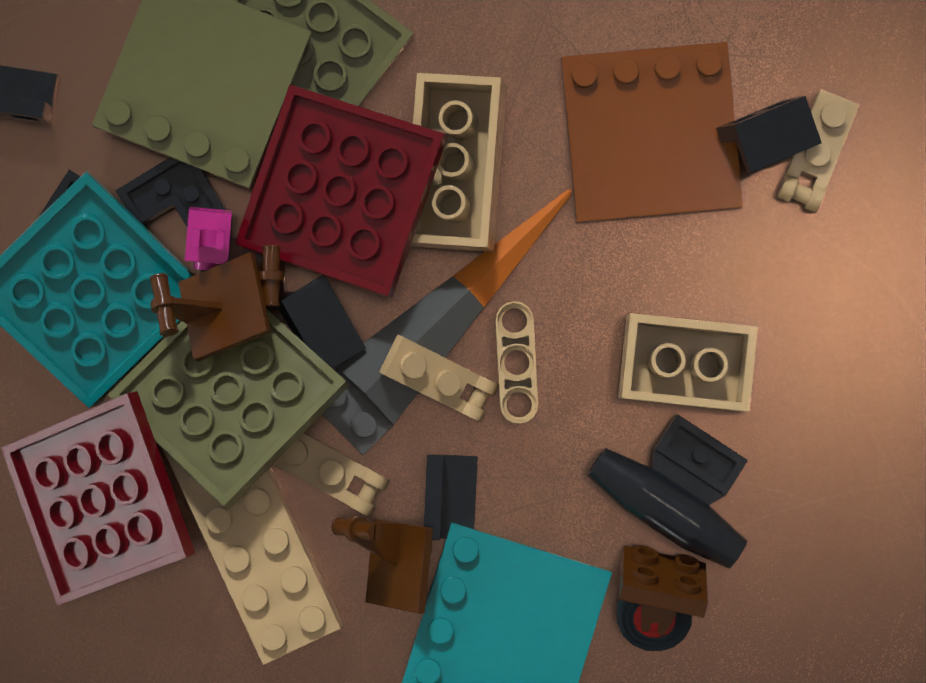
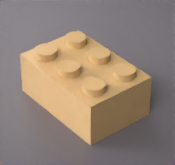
M634 313L628 314L625 324L618 399L749 412L758 327Z

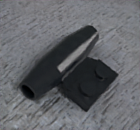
M678 414L674 416L653 449L652 468L608 448H604L587 474L596 485L626 512L679 547L730 569L738 560L747 544V540L709 505L727 495L748 460Z

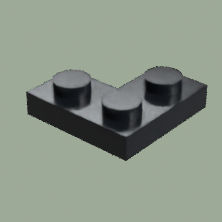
M170 157L115 190L126 209L143 225L173 207L177 210L186 227L188 226L190 207L226 210L202 170Z

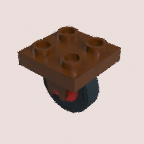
M624 545L620 559L619 601L617 603V623L621 633L633 646L645 651H663L673 648L684 640L692 626V616L702 618L705 616L708 605L706 563L699 562L698 559L689 555L672 556L658 553L655 549L648 546H636L634 548Z

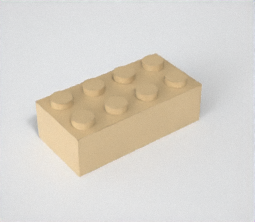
M417 73L413 124L442 132L448 138L411 242V247L494 252L507 85L501 77Z

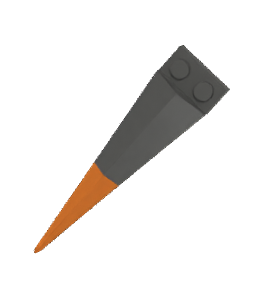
M572 189L563 192L494 244V252L482 253L365 341L363 344L366 349L332 368L348 383L349 387L322 416L362 456L392 428L419 393L379 373L397 334L446 358L569 199Z

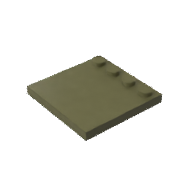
M142 0L92 126L250 189L273 134L289 84H293L312 37V32L234 0Z
M234 0L311 31L312 37L292 85L356 106L362 104L414 34L371 0Z
M268 310L267 315L271 333L199 362L193 359L187 324L181 321L177 325L179 332L173 336L165 337L108 394L113 400L124 394L138 391L155 441L227 510L349 387L348 383Z

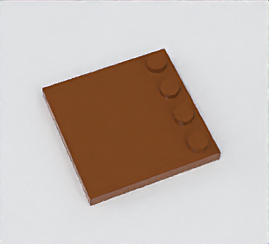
M728 42L561 57L576 224L743 208L737 143L721 144L716 130L717 127L735 120Z

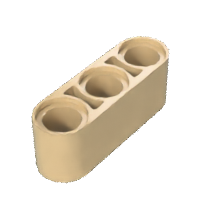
M512 301L500 307L495 319L499 406L501 414L506 420L511 423L522 424L534 418L538 410L534 318L532 311L527 305L522 302ZM518 310L523 313L526 319V326L522 331L512 333L504 328L502 317L507 311ZM519 351L527 357L528 368L523 374L513 375L505 368V357L510 352ZM514 393H523L530 400V410L523 417H514L507 409V400Z

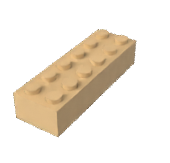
M163 449L262 664L265 665L341 629L344 623L272 468L270 467L227 510Z

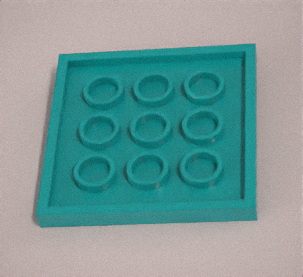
M86 170L0 254V326L81 402L90 408L163 337L160 335L157 314H154L151 310L150 302L154 297L149 280L150 276L158 273L168 275L171 296L181 298L178 282L192 277L194 274Z
M451 522L427 597L425 614H422L401 683H579L612 572Z

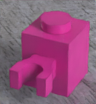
M200 207L189 208L185 261L194 262V269L208 270L228 261L232 210Z

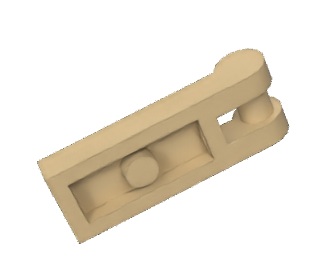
M822 89L818 91L811 108V113L822 143L792 156L778 191V198L788 202L794 199L804 203L805 209L815 213L818 211L860 104ZM800 174L814 179L811 188L798 184Z
M398 334L379 373L478 422L482 421L486 413L483 408L489 395L494 396L499 387L497 383ZM467 384L475 387L468 402L460 399Z
M303 433L273 464L368 517L371 516L376 507L373 502L379 491H385L390 481L383 475L306 433ZM354 476L365 481L358 495L347 490Z

